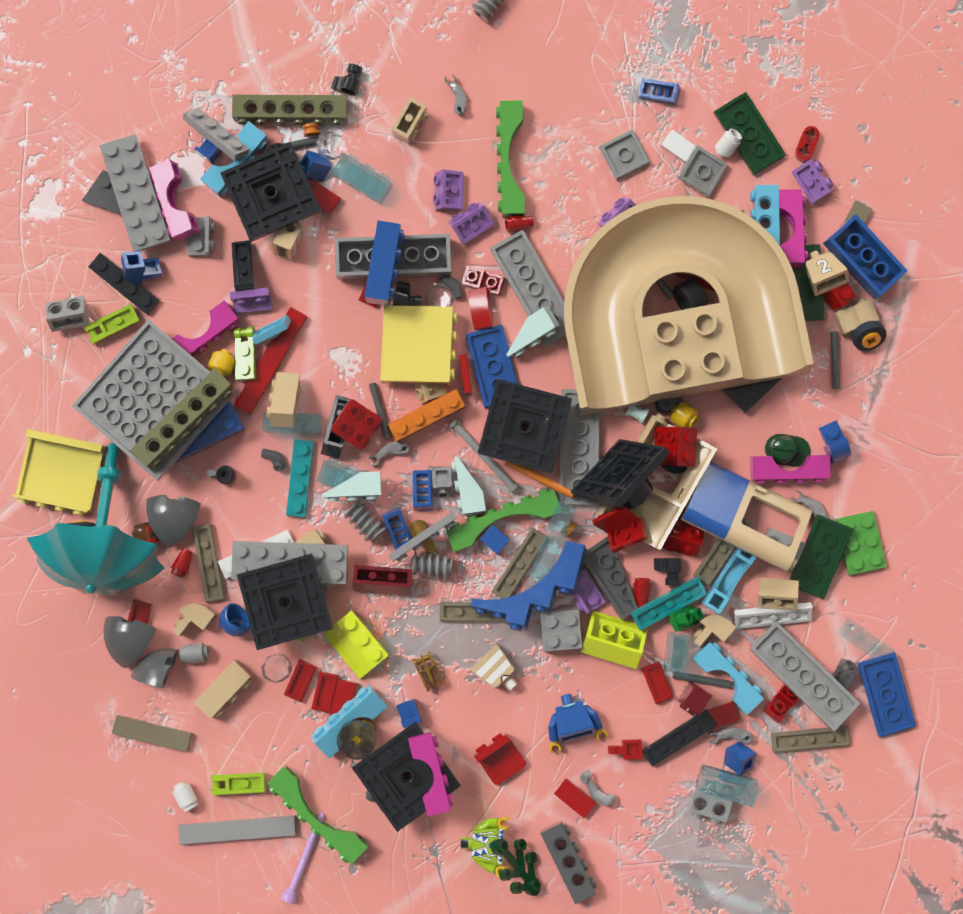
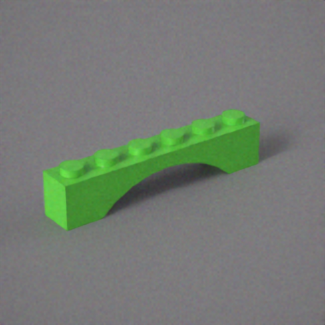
M523 100L500 101V107H496V118H500V125H496V137H500V144H497V156H501V163H497V174H501V182H497L498 193H501V200H498V212H502V217L525 215V195L517 186L509 166L511 142L517 130L523 124Z
M547 488L539 491V496L532 498L531 495L520 498L521 502L515 505L513 501L502 505L503 509L496 511L495 508L484 512L485 516L478 518L477 515L466 519L467 523L460 525L459 522H456L455 525L446 530L453 552L472 546L476 538L486 527L501 518L524 514L545 519L561 513L562 510L555 491H550Z
M286 765L267 783L270 786L268 788L270 792L275 796L279 795L283 798V804L290 810L293 808L298 813L296 816L303 823L307 821L312 826L310 828L311 831L317 836L321 835L326 840L325 844L333 850L335 848L340 853L338 856L345 863L353 864L368 848L369 844L355 831L338 829L317 820V816L309 808L303 797L299 777Z

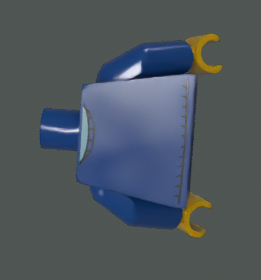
M565 694L560 697L562 706L555 708L556 713L552 714L548 725L549 740L551 741L549 750L551 753L552 746H558L560 752V743L592 734H595V737L600 741L599 734L604 732L606 738L608 737V733L602 729V722L595 710L589 705H584L582 701L574 702L572 694Z

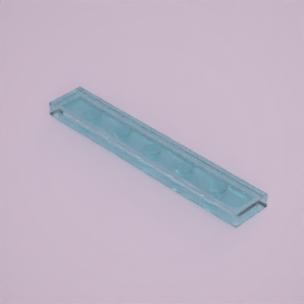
M560 501L557 502L524 591L541 581L554 567L576 507ZM534 608L532 609V615L536 614Z

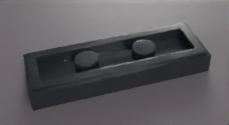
M250 240L232 242L235 292L255 289Z

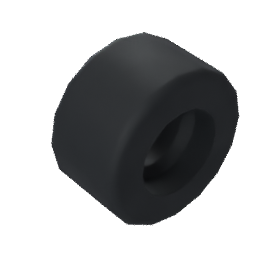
M689 278L674 287L673 293L676 295L674 299L681 310L708 305L707 295L696 280Z

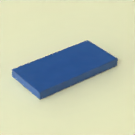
M502 325L465 334L484 408L490 407L497 379L518 384L511 356H507L509 349Z
M891 652L857 662L877 736L882 737L916 727L896 653Z

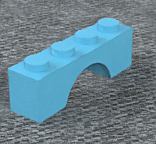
M249 121L237 134L239 141L249 148L248 155L235 160L227 166L211 165L200 178L202 183L219 197L228 193L220 172L255 158L259 150L263 151L268 144L267 136Z
M736 548L701 604L714 613L720 614L729 601L737 583L756 557Z
M707 642L691 658L705 672L723 670L728 673L734 682V694L731 700L748 715L764 699L761 696L763 692L755 684L753 686L750 685L747 681L749 677L742 670L738 672L734 668L736 665L734 661L728 656L725 658L720 653L722 649L715 642L713 644Z
M370 685L366 688L363 687L358 691L357 696L347 701L338 713L332 714L328 722L313 732L311 737L314 744L330 759L344 746L342 732L345 726L351 720L359 717H367L373 720L387 708L385 701Z

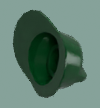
M775 434L767 440L765 454L766 456H772L776 464L801 466L805 462L807 455L811 454V448L804 438L787 434Z

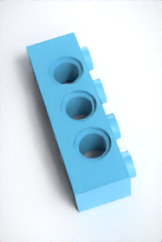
M755 185L753 190L750 191V201L753 202L754 209H751L750 217L759 224L762 220L767 221L769 228L766 230L780 245L779 185ZM760 202H767L769 209H762Z

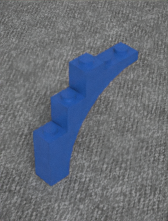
M566 541L554 567L541 581L530 589L504 599L483 600L472 598L470 606L479 615L489 613L493 614L494 618L504 620L506 617L505 622L512 630H527L533 608L540 613L552 612L557 590L564 595L576 594L587 552L585 545Z

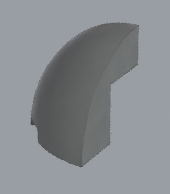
M167 495L150 497L146 502L150 526L156 536L166 546L171 548L190 530L198 515L201 503L183 496H179L177 500L169 499Z
M120 616L106 617L104 624L106 648L117 664L127 668L145 651L156 628L138 620L133 622L127 621Z
M162 648L148 653L136 664L130 677L157 688H165L169 671L174 667L179 649Z

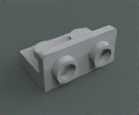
M210 216L195 217L200 232L188 237V256H211V251L215 250V242L212 240V232H215V222L212 221Z

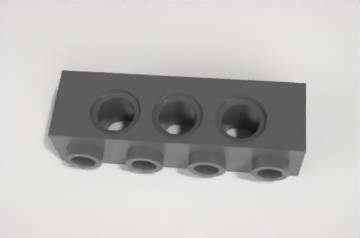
M559 821L541 830L540 834L574 903L577 904L595 895L594 889L597 888L593 877H588L586 871L589 869L584 859L580 860L577 855L580 850L576 842L571 843L569 839L571 832L567 824L563 825ZM564 839L566 846L564 848H557L555 845L556 841ZM567 857L575 859V863L572 866L564 864V860ZM577 874L584 877L583 881L579 884L573 882V877Z

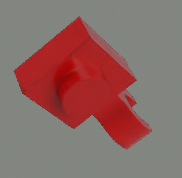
M622 739V745H608V754H622L623 760L642 759V739Z

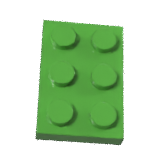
M874 511L835 519L837 522L854 528L843 553L848 575L887 567Z

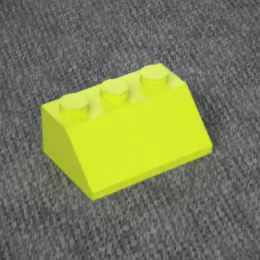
M351 610L333 625V629L323 634L359 679L390 655L354 610Z
M593 610L581 653L637 669L643 653L648 627L640 631L633 622L621 620L620 618Z

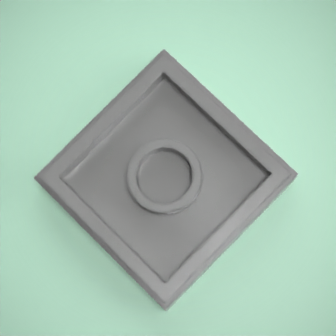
M633 129L599 146L616 181L650 164Z
M695 145L679 172L677 179L709 198L728 164L699 145Z

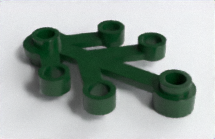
M516 839L514 841L517 860L508 850L509 846L506 840H493L491 842L492 853L494 855H503L514 869H501L499 871V878L502 881H508L511 878L521 877L524 883L512 882L510 885L511 893L520 894L522 891H525L530 896H537L540 892L541 884L538 878L535 877L534 863L537 862L536 853L528 852L525 854L527 873L523 853L527 843L524 839Z

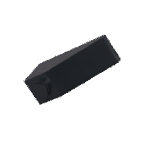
M335 395L320 454L339 459L344 439L333 433L331 427L350 398Z

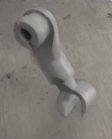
M452 74L454 78L452 83H448L445 76L446 84L452 87V92L455 95L454 111L456 114L462 115L466 112L467 96L460 85H457L455 75Z
M404 442L388 443L376 455H369L368 459L375 457L376 462L371 464V466H376L381 458L384 459L389 454H406L409 451V446Z
M796 490L800 494L798 499H794L791 496L794 502H802L803 505L809 507L814 517L818 513L828 518L819 501L803 496L799 490Z
M734 726L720 730L718 733L714 731L708 732L710 736L715 735L713 740H708L711 744L717 743L719 739L724 740L730 737L746 744L752 740L750 732Z
M589 770L580 775V781L583 784H587L586 787L594 800L606 807H610L616 802V797L612 793L606 795L598 789L597 785L592 781Z

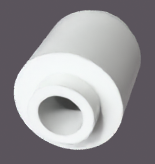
M735 129L726 131L715 145L716 153L721 157H730L741 143V134Z
M182 781L173 786L172 794L180 809L182 808L186 812L198 805L197 797L189 783L185 784Z

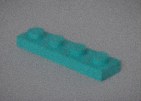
M294 439L286 516L306 517L314 441Z
M696 576L630 612L638 630L641 631L669 616L670 613L678 611L707 595V592L700 578Z

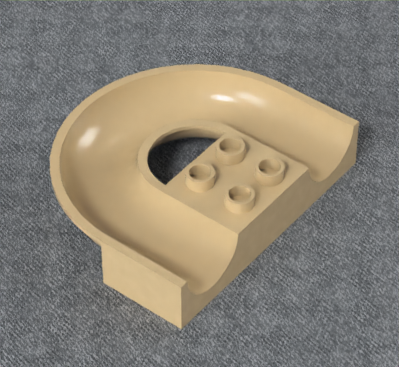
M672 196L650 200L631 207L615 216L593 235L581 251L571 271L564 301V322L582 416L657 402L660 399L678 398L809 373L814 365L799 290L788 258L772 235L757 221L740 210L722 202L693 196ZM674 273H689L704 279L715 290L720 303L654 316L643 317L642 315L644 298L651 286L659 279Z

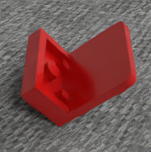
M350 399L332 425L331 431L362 451L370 442L372 434L379 428L383 418L354 399Z
M657 426L654 433V445L666 447L670 452L660 465L695 467L697 428Z
M617 507L614 511L601 514L598 518L592 520L594 526L608 534L610 549L614 553L648 539L644 519L626 507Z
M684 508L662 548L668 551L683 553L686 556L697 557L702 546L705 531L681 520L686 510Z
M501 732L491 738L493 742L487 746L484 743L475 749L476 753L474 754L475 759L481 764L494 785L501 784L526 766V761L508 734L504 733L502 735Z

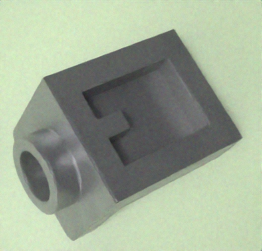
M451 466L432 468L434 497L446 498L453 496Z
M841 658L832 676L847 690L857 673L858 666L851 660Z

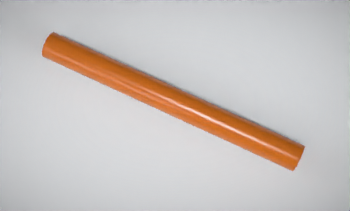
M505 461L504 465L571 499L574 497L570 492L571 489L525 466Z

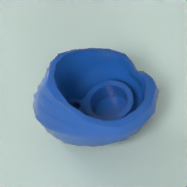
M236 603L228 604L219 613V626L228 635L241 637L250 632L251 627L247 613L240 605Z

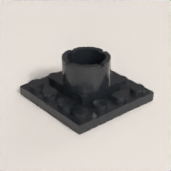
M291 142L220 172L250 242L321 212Z
M497 379L477 454L552 474L572 398ZM523 424L528 426L526 431L521 429Z
M619 439L570 492L577 498L633 509L644 503L646 498L652 494L653 485L648 477L652 475L658 465L664 462L670 452L663 446Z
M313 553L237 574L257 650L333 629ZM285 598H288L290 601L288 605L284 604Z
M416 721L352 767L397 832L426 812L423 795L431 789L434 782L430 766L424 761L413 759L408 738L424 734ZM443 760L444 766L441 767L442 774L447 775L449 786H446L447 794L458 789L461 784ZM409 772L411 777L406 778L404 773Z

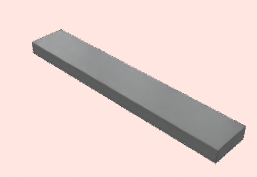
M295 815L179 824V845L295 836Z

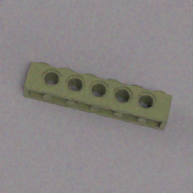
M232 94V118L238 124H247L249 121L261 125L267 124V122H275V124L284 125L286 122H294L297 125H303L305 122L318 123L319 125H323L324 122H332L333 125H342L343 122H348L347 95ZM273 106L276 108L274 113H267L269 107ZM250 107H257V111L255 113H248V109ZM288 107L295 108L292 114L285 112ZM307 107L314 108L311 114L304 113ZM326 107L333 108L330 114L323 113V110Z
M214 368L130 451L150 470L156 468L161 464L162 458L166 454H171L176 449V444L180 440H185L195 426L198 427L204 422V417L208 413H213L218 408V403L231 396L234 387ZM216 389L215 396L208 397L209 390ZM201 402L202 408L199 411H194V405ZM183 416H188L187 423L181 425L180 419ZM174 430V435L171 438H166L167 431ZM159 443V450L152 452V446Z

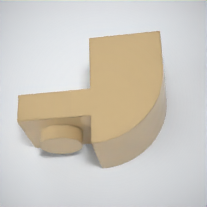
M188 604L179 610L184 617H180L175 622L174 626L176 628L173 632L178 636H182L192 622L202 630H206L218 614L203 604Z
M707 615L698 621L704 627L702 629L699 627L694 632L692 642L700 647L711 633L722 642H725L736 626L725 617Z

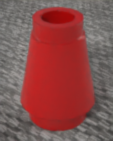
M509 215V217L505 218L507 233L511 232L514 234L534 226L532 215Z
M182 548L170 567L172 569L170 573L185 578L186 574H189L193 552Z
M635 578L633 588L637 606H643L649 601L652 586L650 578Z

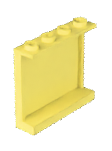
M384 305L380 377L382 384L390 385V382L447 383L448 386H451V380H455V369H452V362L456 361V350H453V343H456L457 332L453 331L454 324H457V313H454L453 307Z
M27 429L26 437H28L16 494H12V497H17V502L29 504V500L35 501L36 506L47 508L48 504L54 505L55 510L66 512L67 508L73 509V514L85 516V512L91 513L98 484L97 472L102 467L106 446Z

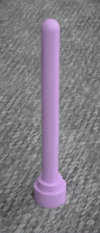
M319 813L317 820L322 823L324 822L325 815ZM312 831L291 884L286 891H283L280 898L285 902L295 904L298 898L296 890L318 837Z

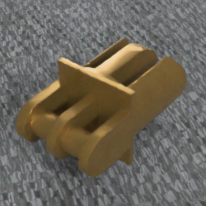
M423 520L413 521L410 525V532L413 538L429 527L428 524ZM429 538L422 542L428 552L432 553L436 550L435 544Z
M430 651L425 656L420 655V658L412 659L427 692L431 690L423 674L424 672L427 673L433 688L437 687L431 669L434 670L440 685L445 684ZM431 659L433 665L428 667L425 661ZM423 663L425 669L420 670L418 665Z

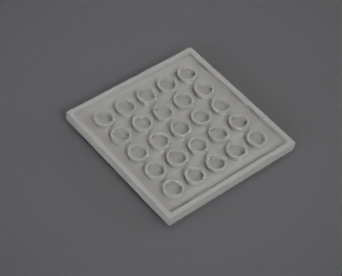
M148 319L75 401L72 407L153 478L159 481L235 393L233 392L229 398L223 399L218 403V408L213 413H208L204 417V422L198 427L195 426L185 440H180L176 444V449L171 454H166L162 458L159 466L151 470L147 468L130 450L210 373L209 370ZM216 389L209 390L208 397L215 396ZM201 402L194 405V411H199L202 408ZM183 416L180 419L181 425L187 423L188 416ZM168 430L166 438H171L174 435V430ZM159 443L152 446V452L159 450Z

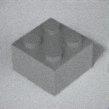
M579 609L540 613L543 652L582 648Z

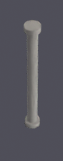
M455 419L449 425L450 429L453 428L477 454L479 449L478 443L459 424V420ZM477 454L509 488L508 491L510 493L519 487L518 483L515 484L491 457Z

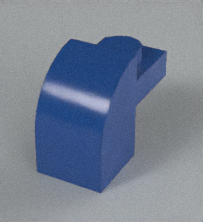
M141 251L122 253L121 264L124 277L128 282L142 284L144 279L162 277L158 258L143 259Z
M837 420L818 428L826 445L823 447L826 455H830L831 464L851 456L850 445L847 438L844 437Z

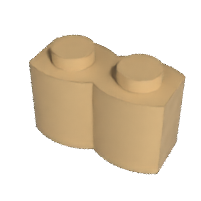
M859 299L851 307H848L846 304L844 307L837 309L838 312L833 314L842 336L853 332L864 322L880 320L871 299Z

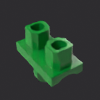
M693 605L670 613L669 623L674 628V631L678 632L699 624L698 620L703 619L704 616L700 607L694 609Z

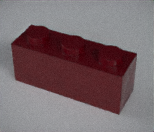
M354 565L352 584L354 591L411 596L414 577L412 569Z
M689 682L677 701L681 703L679 707L692 716L694 713L700 715L712 695L696 684Z

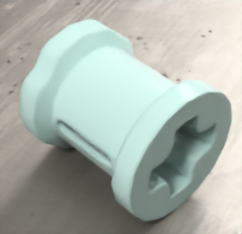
M639 405L629 406L625 415L639 420V423L642 424L649 412V408H643Z

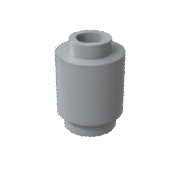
M204 643L184 645V647H180V660L182 663L186 662V664L206 662V659L209 657V648Z

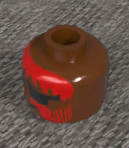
M149 522L134 526L135 529L131 533L132 537L154 544L159 542L160 539L152 530Z

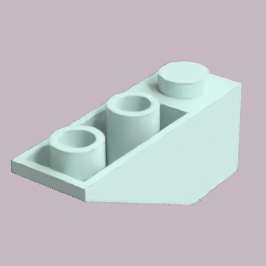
M543 307L527 317L507 353L508 357H519L525 353L524 349L528 346L532 348L541 343L540 339L544 336L548 338L557 332L555 329L560 327L549 307Z
M456 456L455 461L452 462L453 473H457L458 480L454 481L455 490L460 492L461 498L457 500L458 510L463 511V515L485 512L486 508L482 489Z
M360 472L322 494V497L327 498L328 502L339 501V497H347V501L358 500V497L366 496V500H376L378 496H382L381 472Z

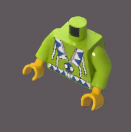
M509 816L504 818H487L473 829V838L461 837L460 849H472V859H474L475 863L484 870L496 874L497 877H499L501 869H509V867L500 866L503 865V855H494L492 853L491 842L495 839H504V830L511 828V826L505 824V820L510 819Z

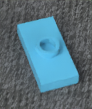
M288 315L256 330L252 338L255 345L268 338L274 339L280 332L286 330L291 322Z

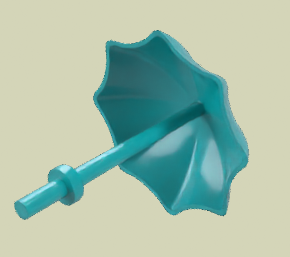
M114 443L108 444L105 467L99 468L97 472V479L102 483L96 526L88 527L56 523L50 531L27 538L32 550L37 555L36 562L44 574L56 583L76 589L83 594H120L131 587L151 580L164 569V566L156 557L157 544L134 538L116 526L107 525L113 486L121 481L122 475L121 471L117 469L120 448Z

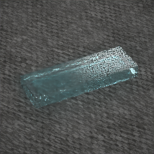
M846 617L836 632L871 658L895 652L894 649L848 617Z

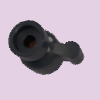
M348 64L346 70L348 74L345 76H335L331 89L342 91L349 95H357L360 86L358 77L361 76L363 68L356 64Z
M398 281L393 306H420L422 296H411L410 283Z
M683 397L660 399L655 402V409L660 414H668L672 411L674 404H679L683 401Z
M227 465L219 467L217 471L211 469L207 471L208 477H216L224 485L234 483L237 477L236 471Z
M654 558V570L667 574L665 585H680L678 574L682 571V558Z

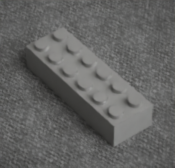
M450 234L405 235L404 245H400L402 252L401 263H397L396 266L399 271L398 277L452 275ZM375 237L335 238V263L338 280L368 279Z

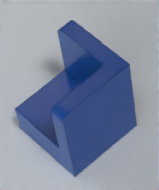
M208 139L200 147L196 146L194 148L196 153L210 164H213L222 153Z
M307 150L300 161L306 177L318 181H324L332 168L326 155Z
M494 525L480 538L495 554H498L510 541Z
M415 699L396 706L403 728L410 726L415 721L417 723L422 721Z
M737 742L726 748L724 764L741 776L754 769L756 753L741 742Z

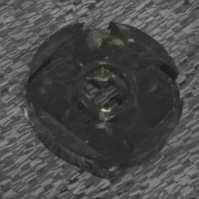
M354 720L344 723L337 736L338 749L343 751L346 757L350 759H364L375 748L376 733L372 725L367 722ZM358 736L361 738V741H359V744H355V741L351 738Z

